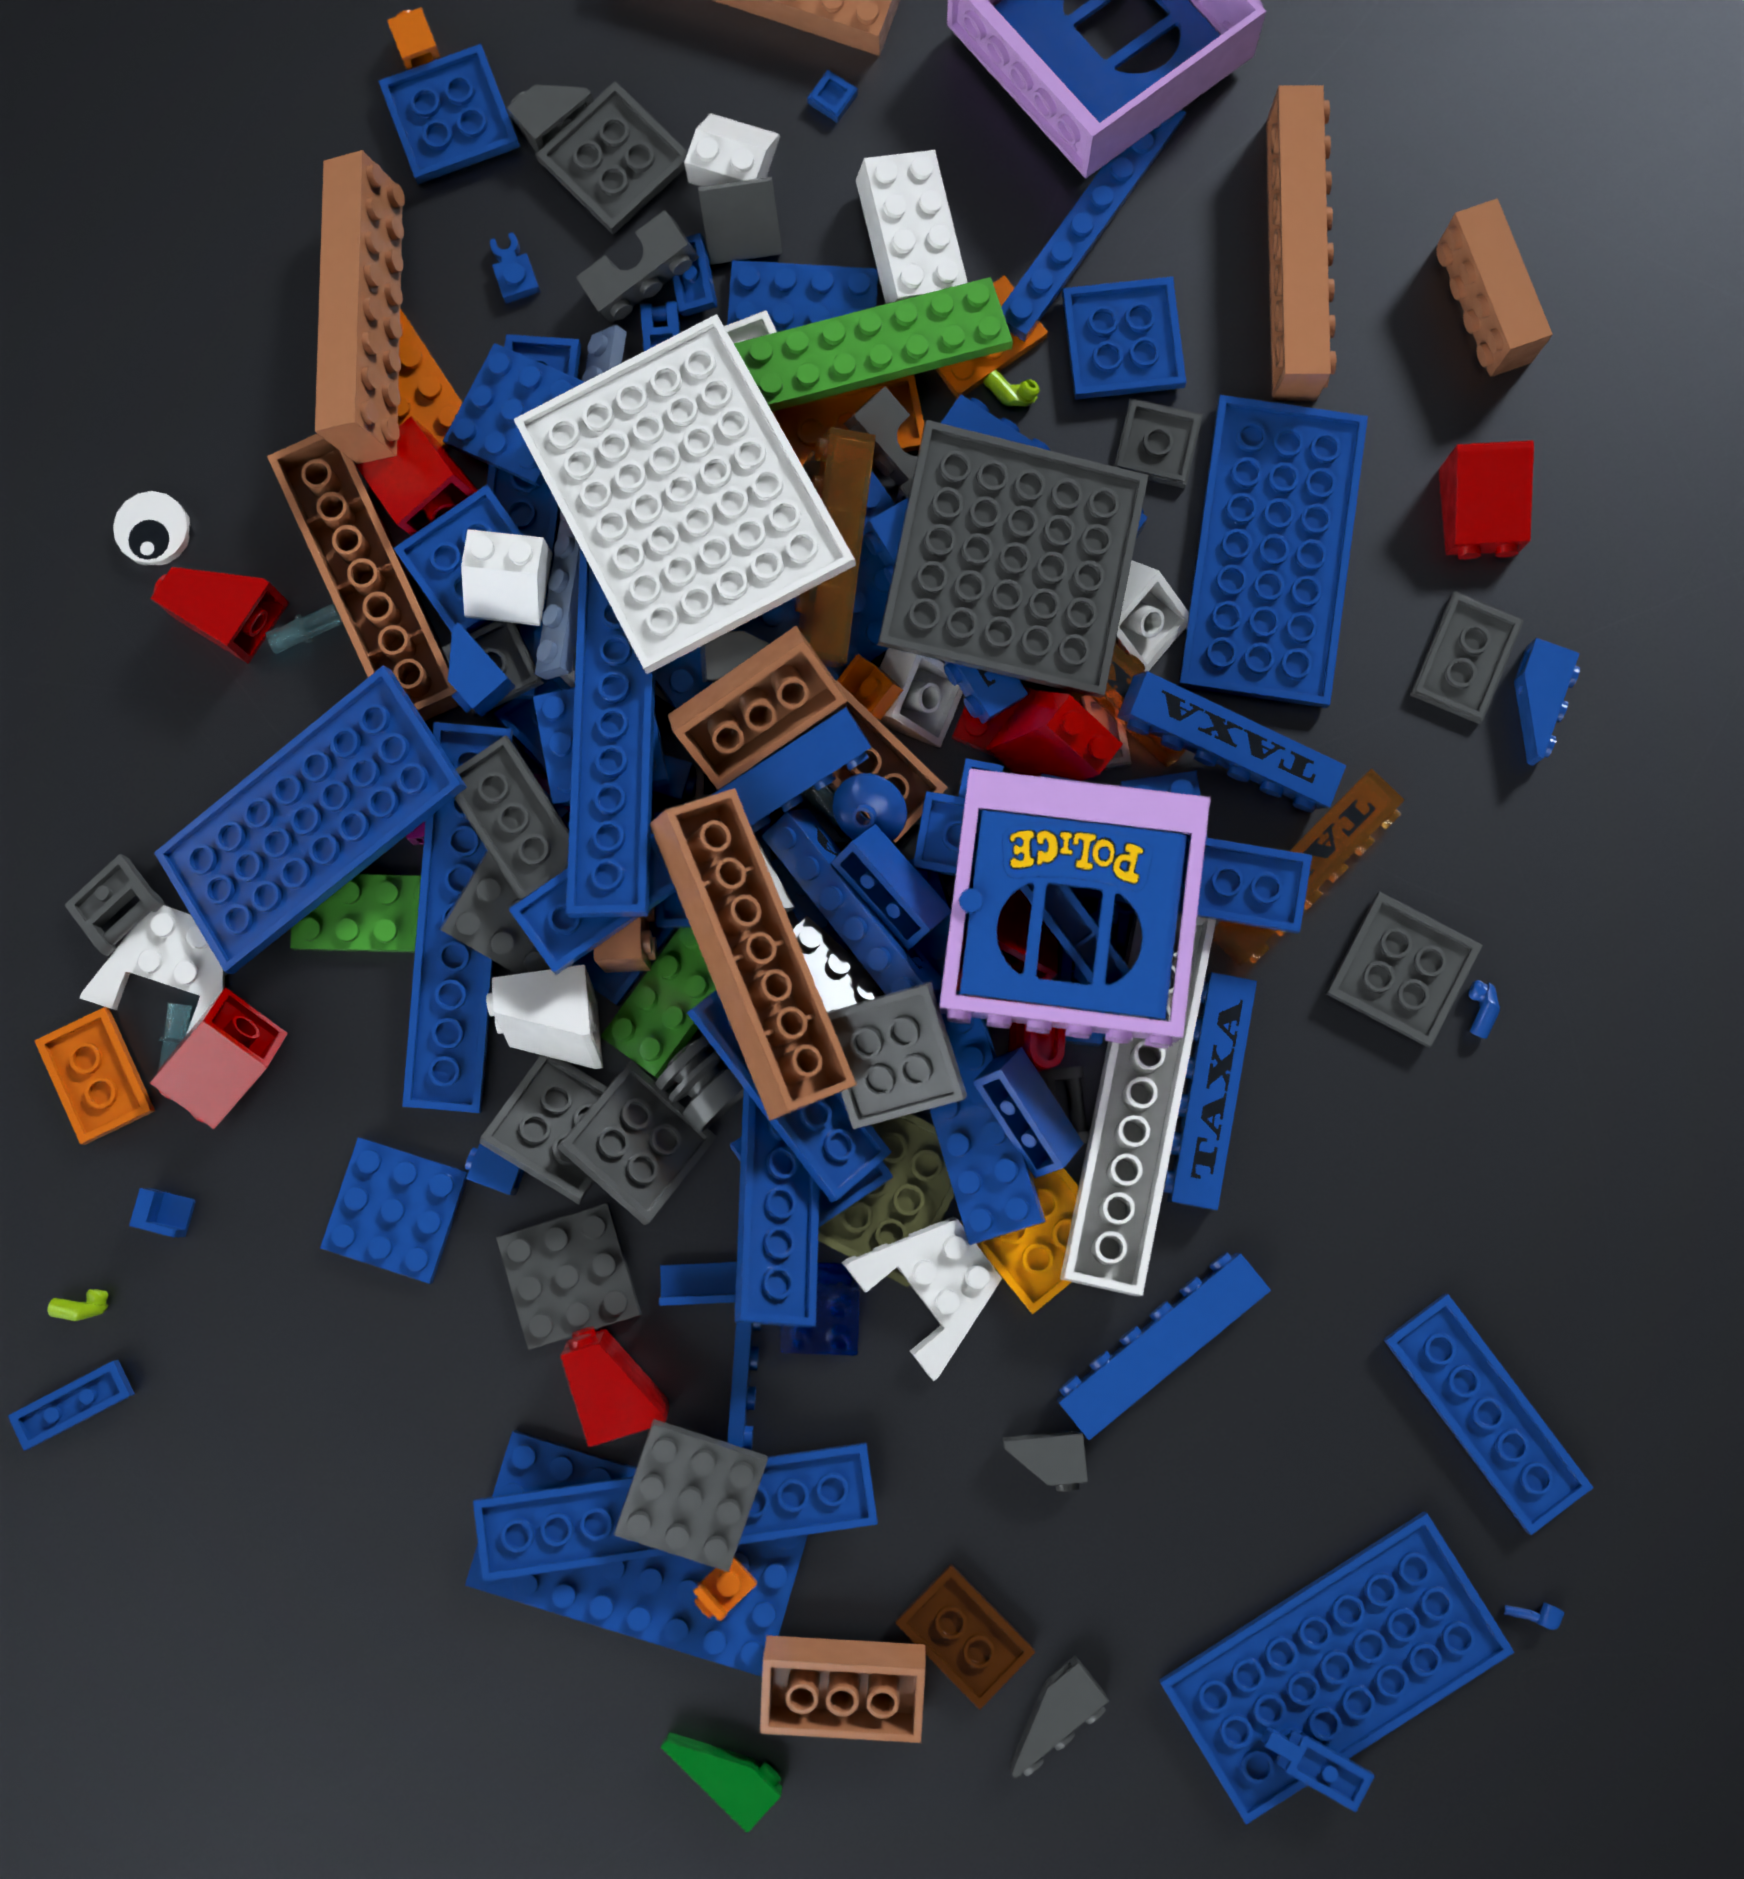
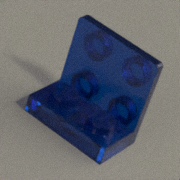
M817 1263L816 1326L810 1328L781 1326L782 1353L851 1356L858 1354L860 1286L843 1264Z

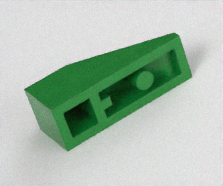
M669 1732L662 1742L661 1748L747 1833L781 1797L783 1788L779 1783L781 1777L765 1762L761 1766L754 1758Z

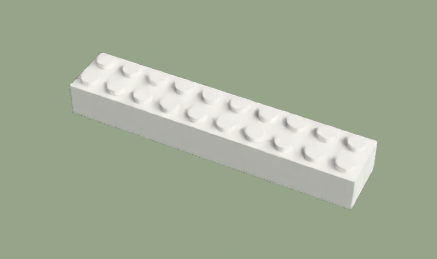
M1134 912L1125 956V962L1130 969L1136 963L1142 945V930L1136 912ZM1178 914L1166 1020L1157 1019L1170 1022L1182 914ZM1201 917L1196 919L1183 1038L1176 1043L1172 1042V1046H1169L1167 1049L1144 1046L1145 1039L1133 1037L1132 1041H1129L1128 1044L1108 1042L1060 1280L1132 1296L1143 1295L1216 920ZM1120 1014L1121 1016H1129V1017H1137V1018L1149 1019L1148 1017H1140V1016H1132V1015Z

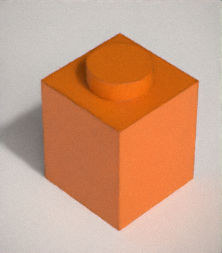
M421 7L415 10H404L398 13L396 17L387 20L407 70L441 58Z

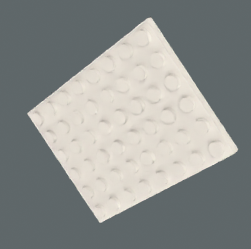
M717 314L514 419L646 674L856 566L852 553Z

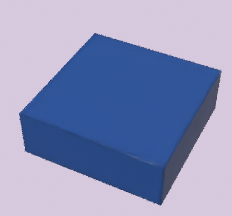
M827 70L808 96V104L838 123L858 96V88L830 70Z

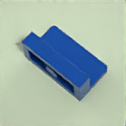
M737 1262L660 1265L661 1297L658 1298L659 1306L735 1302Z

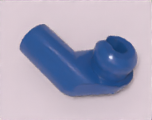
M1476 980L1471 984L1468 995L1472 1000L1479 1001V1011L1469 1031L1476 1036L1487 1039L1499 1015L1500 1006L1496 988L1490 982L1485 984L1480 980Z

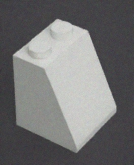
M585 965L567 967L557 975L550 969L492 978V993H487L486 995L488 1013L490 1016L495 1017L497 1033L504 1034L509 1047L593 1069L603 1068L598 1000Z

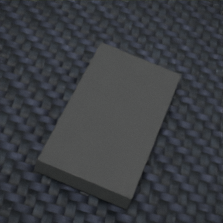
M507 735L456 768L467 788L455 796L454 799L520 901L568 868L569 829Z

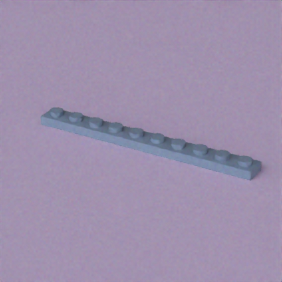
M614 325L591 335L588 343L586 369L582 381L586 382L622 363L627 331ZM560 511L558 537L554 546L555 555L552 573L548 581L549 590L546 608L542 617L543 626L540 644L536 652L535 675L545 680L572 672L577 641L580 546L562 511Z

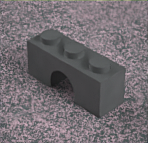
M663 210L635 232L643 245V257L636 267L630 270H619L604 255L576 277L598 312L611 324L616 320L627 317L635 305L645 298L656 295L662 289L663 284L675 275L678 276L685 273L692 266V262L699 258L677 223L666 210Z
M885 386L856 411L844 425L849 429L848 435L851 440L871 454L874 458L873 463L884 476L892 478L899 486V492L902 484L910 478L913 479L917 456L907 454L899 446L897 440L898 429L910 414Z

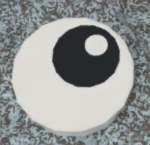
M155 491L138 493L126 500L118 510L113 525L115 541L121 551L141 565L160 566L170 563L181 555L187 547L190 538L188 535L190 520L184 508L169 495Z

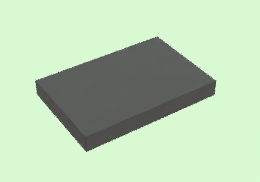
M1454 591L1449 598L1410 695L1480 724L1483 722L1524 620Z

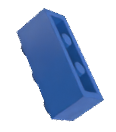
M876 824L851 841L831 862L833 867L907 950H910L952 912V909Z
M1022 1047L994 1058L972 1081L1016 1150L1022 1153L1026 1165L1034 1178L1064 1168L1084 1144Z

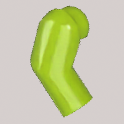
M998 370L992 371L983 381L988 389L1005 406H1029L1037 400V395L1039 394V386L1034 380L1026 379L1021 384L1010 385Z
M90 1289L86 1293V1302L53 1298L48 1305V1314L51 1317L70 1321H80L101 1315L109 1306L106 1304L109 1296L108 1292L100 1289Z

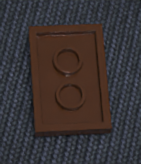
M951 1563L895 1620V1624L915 1644L925 1645V1654L979 1710L1035 1653V1649Z

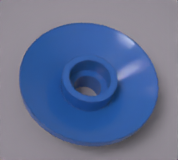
M860 773L850 776L839 785L834 794L833 813L836 822L842 831L853 840L876 824L892 842L905 827L907 821L905 800L893 783L879 775ZM860 811L867 812L870 819L864 817Z

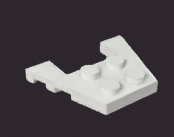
M163 905L156 913L151 911L130 930L82 991L80 999L117 1010L129 975L133 973L200 996L187 1031L188 1034L225 988V975L227 973L222 969L191 914Z
M955 1217L910 1233L908 1237L891 1244H882L873 1248L871 1252L858 1257L852 1256L842 1262L865 1292H868L895 1268L899 1269L940 1323L937 1329L910 1350V1353L933 1381L940 1376L1002 1280L977 1244L969 1245L965 1229Z

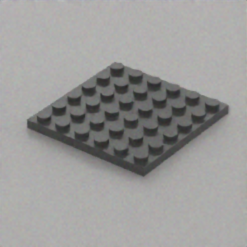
M926 420L877 645L1102 698L1105 696L1149 475Z

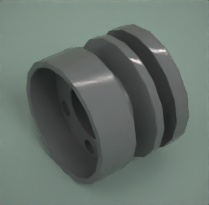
M705 1036L691 1041L670 1060L667 1068L655 1083L662 1092L669 1089L675 1083L679 1084L668 1097L672 1103L681 1100L687 1095L692 1098L682 1114L699 1133L705 1131L727 1113L743 1097L744 1088L731 1070L722 1064L724 1061L716 1051L711 1052L713 1047Z

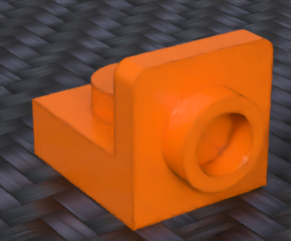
M859 654L853 658L837 680L879 720L882 719L903 691L881 668Z
M734 1556L729 1572L714 1568L696 1585L693 1592L697 1598L694 1602L708 1618L714 1615L721 1621L757 1585L758 1581Z

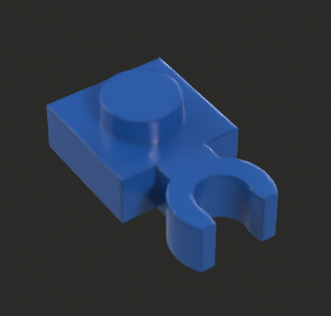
M513 232L508 233L511 245L507 249H500L495 238L490 239L491 250L495 258L501 261L492 266L506 304L540 293L527 253L518 256L520 245Z

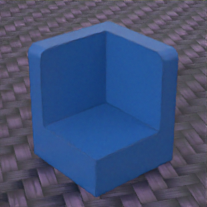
M140 1188L129 1226L174 1238L186 1237L196 1202L192 1198L153 1188Z

